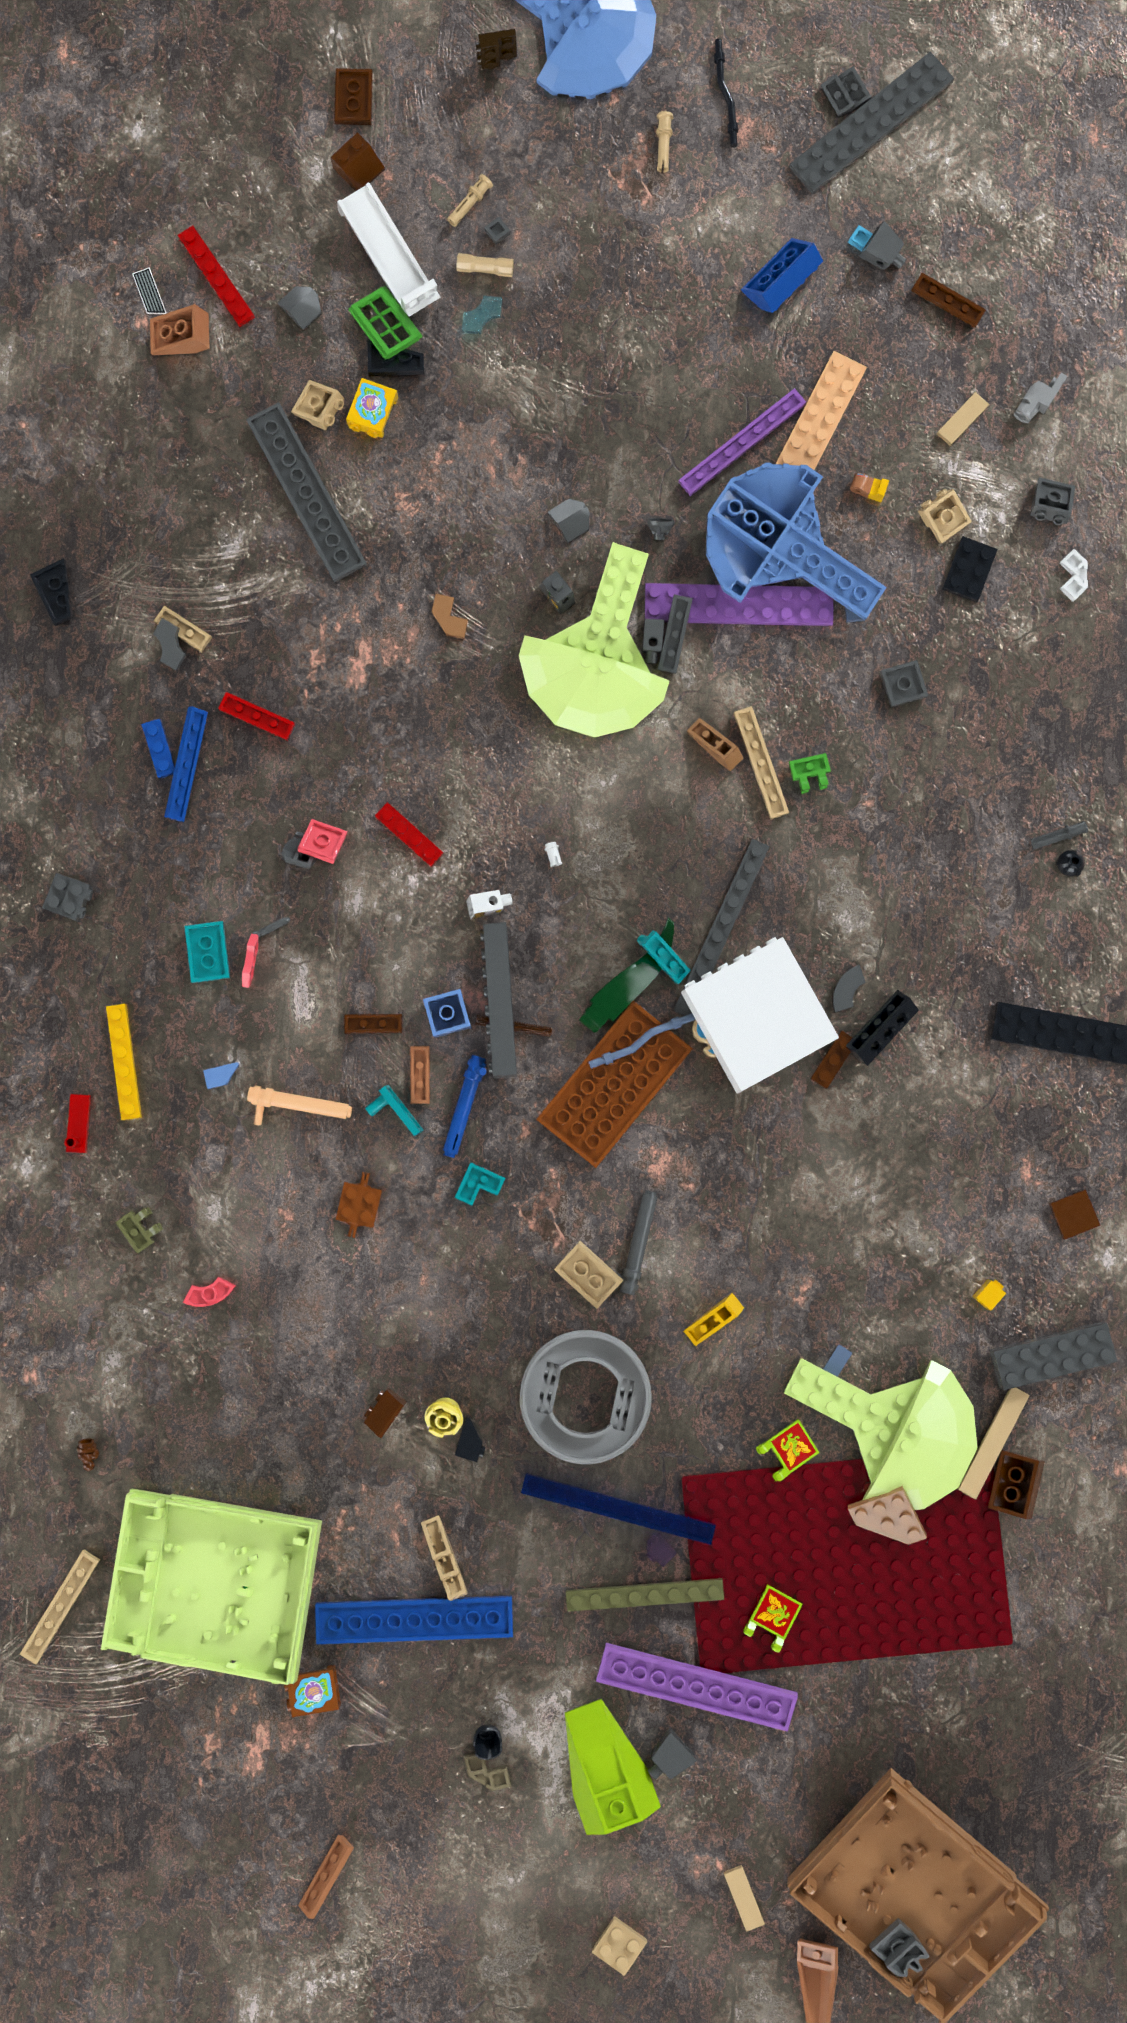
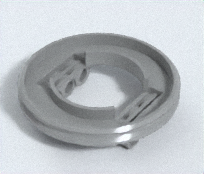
M577 1330L553 1338L543 1345L532 1357L521 1382L520 1407L529 1433L548 1453L570 1463L597 1464L622 1454L641 1435L651 1410V1385L641 1360L623 1341L600 1331ZM579 1361H593L602 1364L618 1380L610 1424L601 1430L590 1433L576 1432L565 1427L559 1422L552 1411L561 1370Z

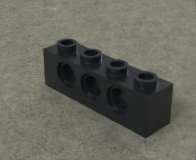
M897 990L850 1040L846 1047L856 1059L868 1066L919 1009L910 997Z

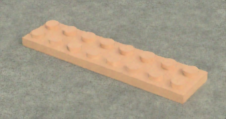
M833 351L776 464L807 465L815 471L867 369L866 366Z

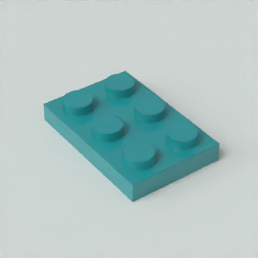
M217 921L184 926L191 983L230 978L224 922Z

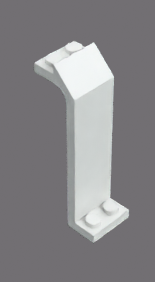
M369 182L366 186L346 198L337 201L340 215L346 217L393 297L408 316L413 315L441 298L437 292L435 280L428 281Z

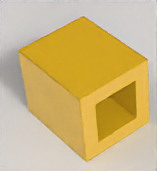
M987 1279L972 1297L984 1308L991 1311L1006 1293L1002 1290L1004 1286L997 1280Z

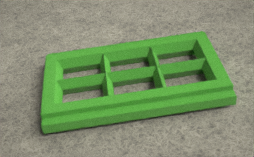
M386 286L377 289L348 308V311L385 360L393 357L422 338V334ZM380 297L388 306V309L381 313L372 303ZM367 305H370L377 314L370 320L361 311ZM389 312H392L399 321L393 327H390L383 318ZM379 318L388 329L381 334H378L371 324ZM400 326H403L410 336L402 342L394 332ZM389 333L392 334L398 343L390 349L382 339V337Z

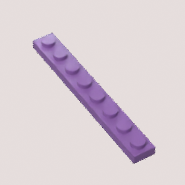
M794 388L679 479L678 483L689 496H692L806 405V401Z

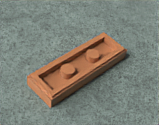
M410 1046V1104H430V1046Z

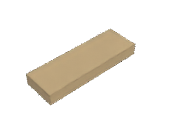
M975 392L937 432V435L951 446L986 410L989 403Z
M163 606L154 620L156 624H159L161 618H164L179 627L178 638L201 653L212 639L211 635L166 606Z
M740 1865L725 1871L724 1876L746 1932L764 1925L763 1917L743 1866Z

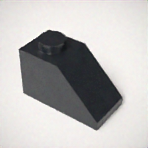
M467 1415L455 1456L477 1462L478 1457L483 1458L486 1447L482 1446L483 1439L472 1417Z

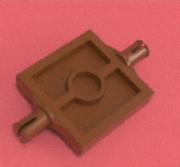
M362 1172L360 1183L344 1182L335 1220L343 1221L350 1225L348 1237H351L353 1230L352 1237L356 1238L357 1227H374L382 1190L367 1185L370 1173L366 1174V1179L364 1180L366 1172Z

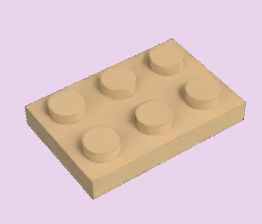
M581 1241L554 1269L596 1309L623 1281L621 1277Z

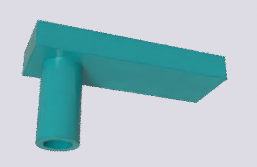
M652 931L648 936L640 935L638 937V944L648 952L674 983L679 984L691 971L656 931Z
M389 1085L379 1090L381 1095L365 1107L366 1111L371 1116H374L389 1104L413 1136L420 1134L424 1130Z

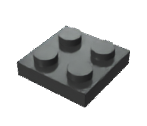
M917 660L880 671L890 707L928 697Z

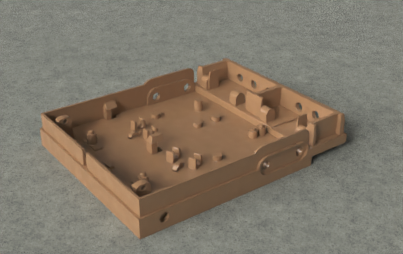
M892 1768L887 1771L794 1870L787 1881V1887L790 1888L789 1894L863 1956L878 1973L905 1996L911 1997L913 1994L915 2003L922 2004L938 2018L939 2023H946L1046 1921V1912L1049 1910L1048 1905L1021 1883L1011 1869L915 1789L909 1780L902 1778ZM897 1918L915 1933L930 1956L927 1959H919V1963L923 1968L922 1971L917 1973L909 1968L907 1970V1977L896 1976L886 1967L885 1962L869 1946Z

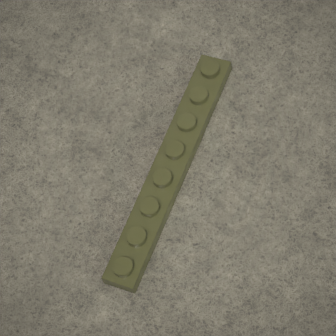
M722 1578L566 1590L567 1612L724 1600Z

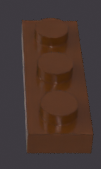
M840 1031L839 1038L833 1042L810 1078L825 1089L829 1087L851 1053L846 1045L853 1037L844 1031Z

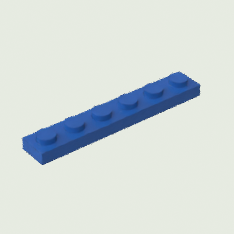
M193 706L188 707L164 815V817L178 822H184L208 714V712Z

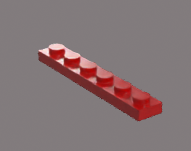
M192 225L178 234L179 240L239 328L254 319V314L194 226Z

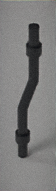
M716 39L714 63L717 68V84L728 104L729 123L727 124L728 134H730V146L734 148L738 146L737 133L739 132L738 123L736 122L735 101L724 79L725 53L723 52L722 39Z

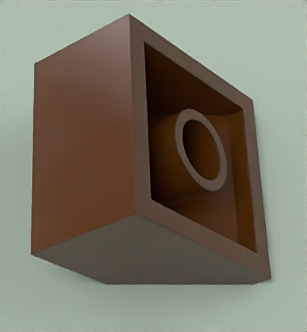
M358 132L330 157L333 169L355 191L366 186L368 182L371 183L385 170L384 165L370 144Z
M389 1388L385 1392L381 1390L375 1399L378 1401L374 1408L370 1406L364 1415L366 1417L364 1423L379 1438L383 1437L407 1402Z

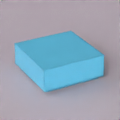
M858 225L848 243L862 251L872 233Z

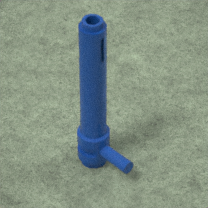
M471 1055V1059H468V1069L465 1070L463 1075L465 1077L443 1147V1155L455 1158V1155L458 1154L479 1082H482L483 1075L487 1072L485 1058Z

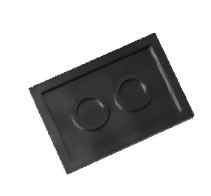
M962 536L942 590L977 603L998 549Z

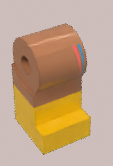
M856 473L850 490L860 496L882 502L889 480L883 478L879 480L862 473Z

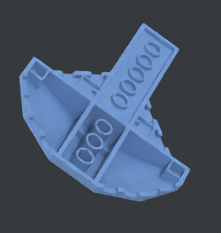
M515 0L542 20L547 62L537 77V84L552 95L565 94L574 98L575 96H583L586 99L596 98V95L605 92L606 94L610 93L618 87H627L652 56L656 13L651 0Z
M764 463L760 467L733 477L707 514L706 556L723 592L739 603L742 602L751 587L803 578L865 620L887 587L824 545L813 494L823 476L807 465Z

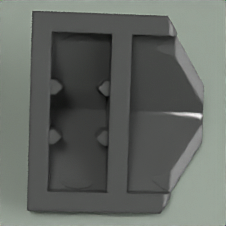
M296 286L278 302V305L302 330H305L322 314L318 294L311 287Z
M567 499L548 511L549 516L567 543L589 531L590 512L583 502Z
M296 832L294 837L284 845L281 854L286 863L310 869L317 861V858L297 852L305 833Z

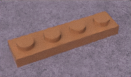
M343 1835L336 1837L298 1905L309 1919H314L354 1849Z

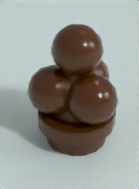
M91 1438L80 1440L77 1446V1457L83 1463L85 1471H92L95 1467L93 1460L99 1457L97 1445L94 1443V1439Z

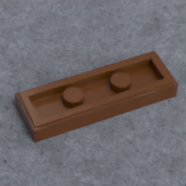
M402 1014L344 1015V1034L402 1033Z

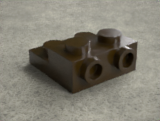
M515 29L478 34L479 42L475 43L477 64L481 65L482 69L500 67V59L509 60L517 57Z

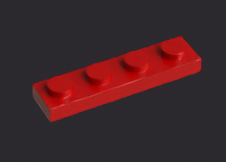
M228 692L225 693L218 707L220 711L288 741L296 725L295 722Z
M388 802L375 815L384 826L430 867L444 854Z

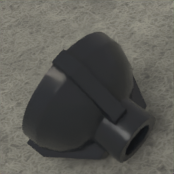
M1078 849L1067 850L1059 856L1056 866H1058L1059 871L1063 875L1078 877L1084 869L1085 861ZM1072 858L1077 860V864L1072 863Z

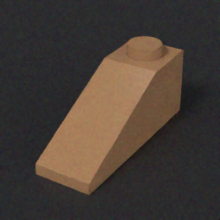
M701 718L687 730V733L729 771L743 759L738 746Z

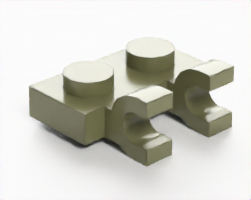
M149 1207L142 1209L137 1214L130 1211L115 1222L137 1254L155 1242L152 1237L164 1229L160 1223L153 1225L148 1230L145 1229L141 1221L153 1214Z

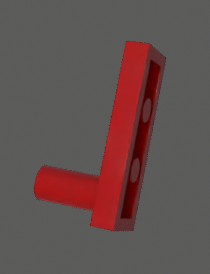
M70 1094L67 1138L64 1141L66 1152L87 1153L91 1095Z

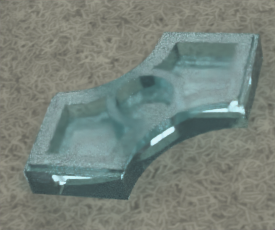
M483 296L481 304L476 309L464 312L462 333L481 334L482 328L488 321L501 318L502 297Z

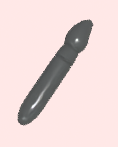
M282 918L251 934H257L260 939L261 936L269 934L289 923L290 918Z

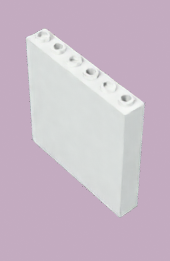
M776 937L765 942L767 946L763 948L760 946L750 950L751 954L746 957L743 954L733 959L735 963L731 965L727 963L717 968L718 972L714 974L711 971L701 976L702 980L697 983L694 980L684 985L686 989L681 992L737 1094L839 1038L783 937L778 940Z

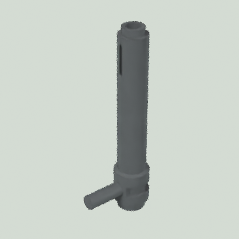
M645 1190V1194L643 1193L626 1267L623 1268L622 1274L616 1273L623 1279L619 1285L621 1287L620 1292L635 1295V1292L638 1291L639 1285L637 1284L638 1279L640 1280L642 1275L640 1271L657 1203V1192Z

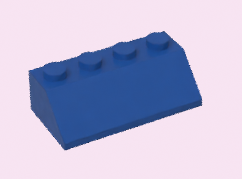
M791 238L741 291L761 310L773 313L793 294L798 286L805 282V279L811 273L818 269L823 259L814 243Z

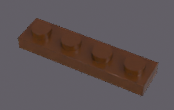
M921 273L911 290L976 328L986 309L924 273Z

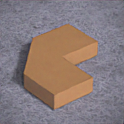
M436 594L432 614L447 636L465 639L469 621L468 619L451 616L454 597Z

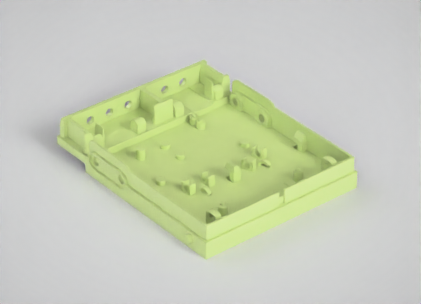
M130 1489L125 1498L101 1650L112 1649L128 1652L132 1656L138 1654L143 1659L264 1680L272 1684H294L298 1680L322 1520L176 1494L167 1495Z

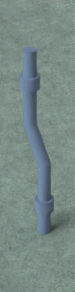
M691 1013L680 1018L678 1016L672 1018L669 1022L646 1031L631 1046L613 1053L607 1052L602 1054V1057L589 1061V1066L592 1069L603 1064L608 1065L613 1063V1060L635 1053L652 1036L670 1029L681 1028L683 1024L694 1021L695 1017Z

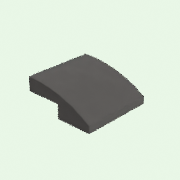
M854 66L839 76L835 74L820 85L838 117L858 109L872 98Z

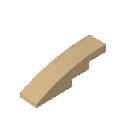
M438 1515L421 1522L432 1559L435 1561L448 1600L452 1601L467 1595L468 1592L440 1516Z

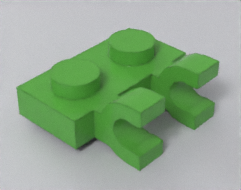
M826 753L789 761L793 781L799 780L801 794L809 792L810 786L807 778L817 776L819 790L826 789L827 785H829L826 774L830 773L831 770Z

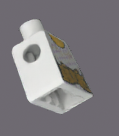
M495 890L470 895L466 901L470 920L500 913L503 910V906L512 905L511 894L500 895V891Z

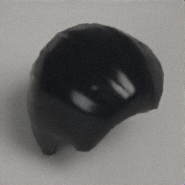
M491 1724L480 1726L473 1736L475 1755L480 1760L495 1759L502 1752V1735L498 1728Z

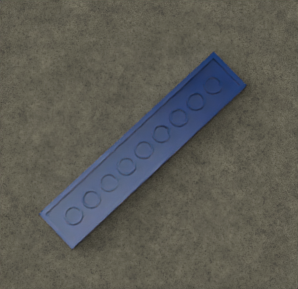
M512 1595L459 1597L452 1601H449L448 1598L316 1602L315 1604L316 1644L513 1637Z

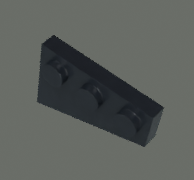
M367 339L368 376L424 375L423 353L404 349L385 360L371 340Z
M63 558L30 574L55 626L73 618L66 560Z

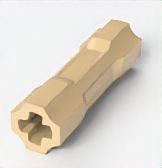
M462 253L457 255L456 268L459 272H481L505 277L513 276L514 259L476 257L471 254Z

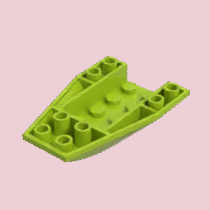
M602 1698L565 1712L573 1798L586 1834L606 1835L641 1822L658 1810L661 1805L648 1768Z

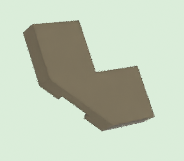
M475 1752L464 1755L468 1777L483 1784L491 1791L511 1787L507 1765L487 1769L486 1760H480L476 1757Z

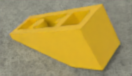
M731 1293L683 1332L697 1346L738 1317L744 1307L735 1295Z

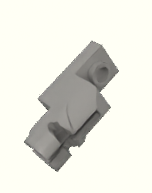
M1061 372L1058 378L1054 377L1049 386L1040 381L1030 386L1021 404L1016 409L1014 417L1023 423H1029L1038 412L1044 414L1066 380L1067 375Z

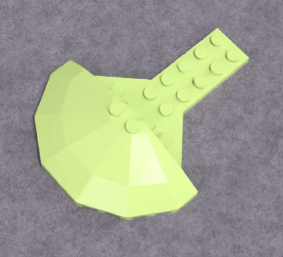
M613 542L591 615L546 640L524 636L519 660L528 695L555 726L596 738L634 728L664 701L669 680L650 673L627 629L648 553Z
M800 1358L783 1392L853 1429L871 1483L863 1500L888 1493L903 1486L914 1510L925 1509L959 1488L978 1448L974 1407L952 1371L930 1360L922 1378L869 1394Z

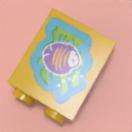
M362 378L346 418L349 428L356 432H366L373 438H383V431L393 404H396L398 400L397 390Z

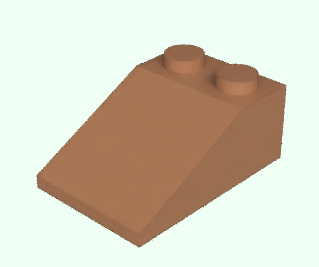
M194 304L151 318V355L192 354L210 349L209 313Z

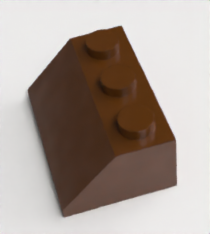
M1001 1450L988 1508L1026 1520L1032 1519L1045 1461Z

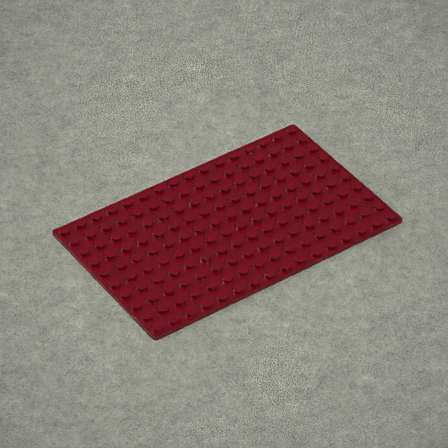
M862 1458L803 1464L782 1481H775L772 1475L782 1469L783 1466L683 1476L681 1479L691 1580L722 1578L724 1600L694 1602L699 1662L702 1668L721 1673L1005 1646L1013 1643L999 1512L988 1508L995 1479L994 1467H992L976 1499L955 1489L927 1508L915 1510L927 1534V1538L909 1545L856 1526L848 1511V1505L863 1500L871 1484ZM767 1584L803 1604L784 1640L780 1652H775L771 1648L776 1635L756 1625L751 1637L743 1632Z

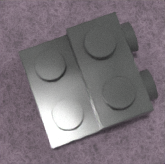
M1039 477L1036 482L1030 516H1034L1039 521L1051 520L1056 525L1067 524L1072 514L1075 486Z
M56 873L42 908L80 922V919H83L87 909L85 907L87 902L92 899L93 887Z

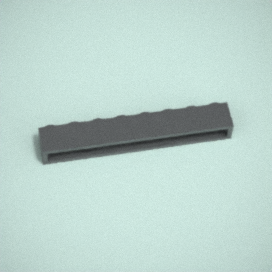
M506 922L483 924V930H480L481 941H484L485 948L481 949L482 960H486V967H482L483 979H487V986H484V997H488V1005H485L486 1017L489 1016L490 1024H486V1032L491 1038V1043H487L488 1055L492 1054V1062H489V1074L493 1073L494 1078L517 1077Z

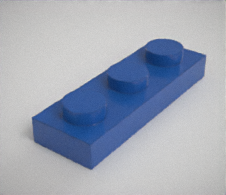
M160 718L141 724L157 777L161 779L173 775L175 764Z

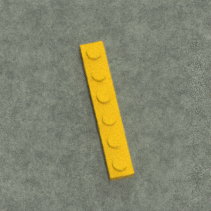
M127 1004L106 1006L121 1120L142 1118Z

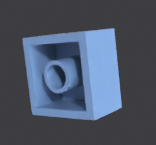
M461 989L423 999L434 1038L471 1028Z

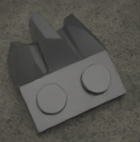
M899 1918L869 1944L871 1950L885 1962L886 1967L896 1976L907 1977V1970L909 1968L917 1973L922 1971L923 1968L919 1963V1959L930 1957L915 1933Z

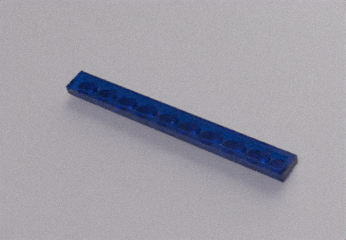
M529 1473L525 1475L521 1493L709 1545L712 1543L716 1524Z

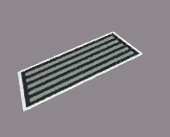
M150 267L132 273L146 313L166 314Z

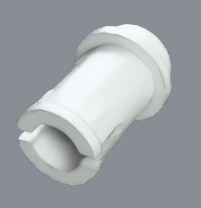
M556 842L545 844L546 848L544 850L547 851L550 867L561 865L562 862L558 851L559 845Z

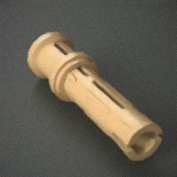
M662 111L657 114V119L659 120L656 135L659 137L657 171L662 172V165H664V172L669 171V139L673 134L671 129L673 114L668 111Z
M480 174L479 180L475 185L470 186L467 196L447 218V221L452 226L456 227L477 201L483 199L484 193L493 187L488 177Z

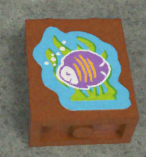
M335 1665L327 1666L326 1669L298 1673V1680L294 1684H284L285 1692L288 1691L289 1695L287 1710L288 1712L291 1711L292 1717L339 1710L341 1706Z

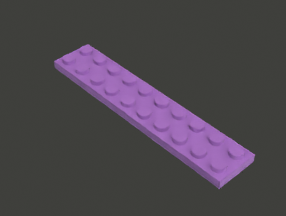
M645 583V619L664 620V623H668L673 596L676 594L693 598L687 623L833 625V598L817 587H751L742 602L739 603L723 592L720 585Z
M609 1643L605 1644L596 1677V1682L787 1732L798 1698V1693L791 1690Z

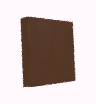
M1086 1189L1048 1203L1063 1240L1101 1226Z

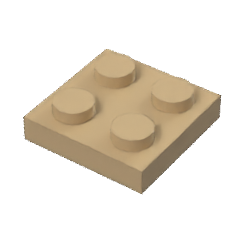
M614 1916L592 1948V1953L625 1976L646 1945L647 1939Z

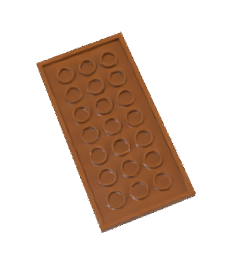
M635 1001L631 1002L536 1119L595 1168H597L693 1049L672 1031L667 1030L652 1036L635 1053L613 1060L611 1064H603L591 1069L589 1061L602 1057V1054L607 1052L613 1053L631 1046L646 1031L662 1024Z

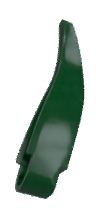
M668 917L660 936L671 947L674 936V922ZM647 952L601 988L590 999L591 1006L585 1009V1012L578 1021L593 1033L597 1032L608 1019L613 1022L656 978L662 968Z

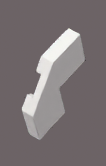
M1075 549L1060 562L1072 575L1060 590L1072 602L1088 588V561Z

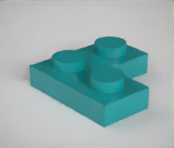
M470 1162L455 1198L473 1205L480 1188L498 1196L506 1178Z

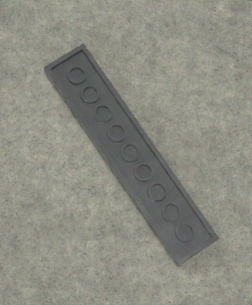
M930 51L792 161L789 168L806 188L814 194L952 84L954 77Z
M278 402L247 418L248 425L334 583L367 566L363 555L280 403Z

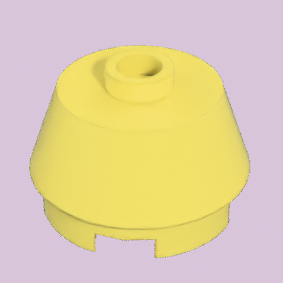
M440 1398L425 1411L424 1418L429 1427V1432L437 1437L443 1438L444 1435H455L463 1424L461 1409L458 1403L451 1398Z

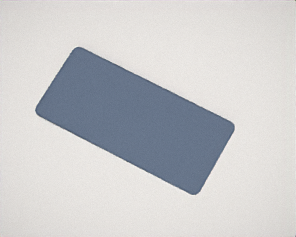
M838 1345L823 1370L838 1377L852 1352Z

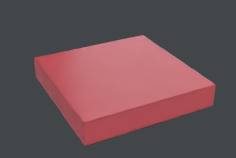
M311 819L297 852L334 864L347 836V831Z

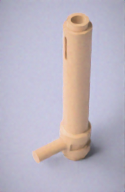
M256 1085L255 1087L250 1086L247 1096V1102L257 1105L255 1125L262 1124L264 1107L270 1108L271 1106L342 1119L351 1118L352 1107L349 1104L274 1091L273 1088L262 1089L261 1086Z

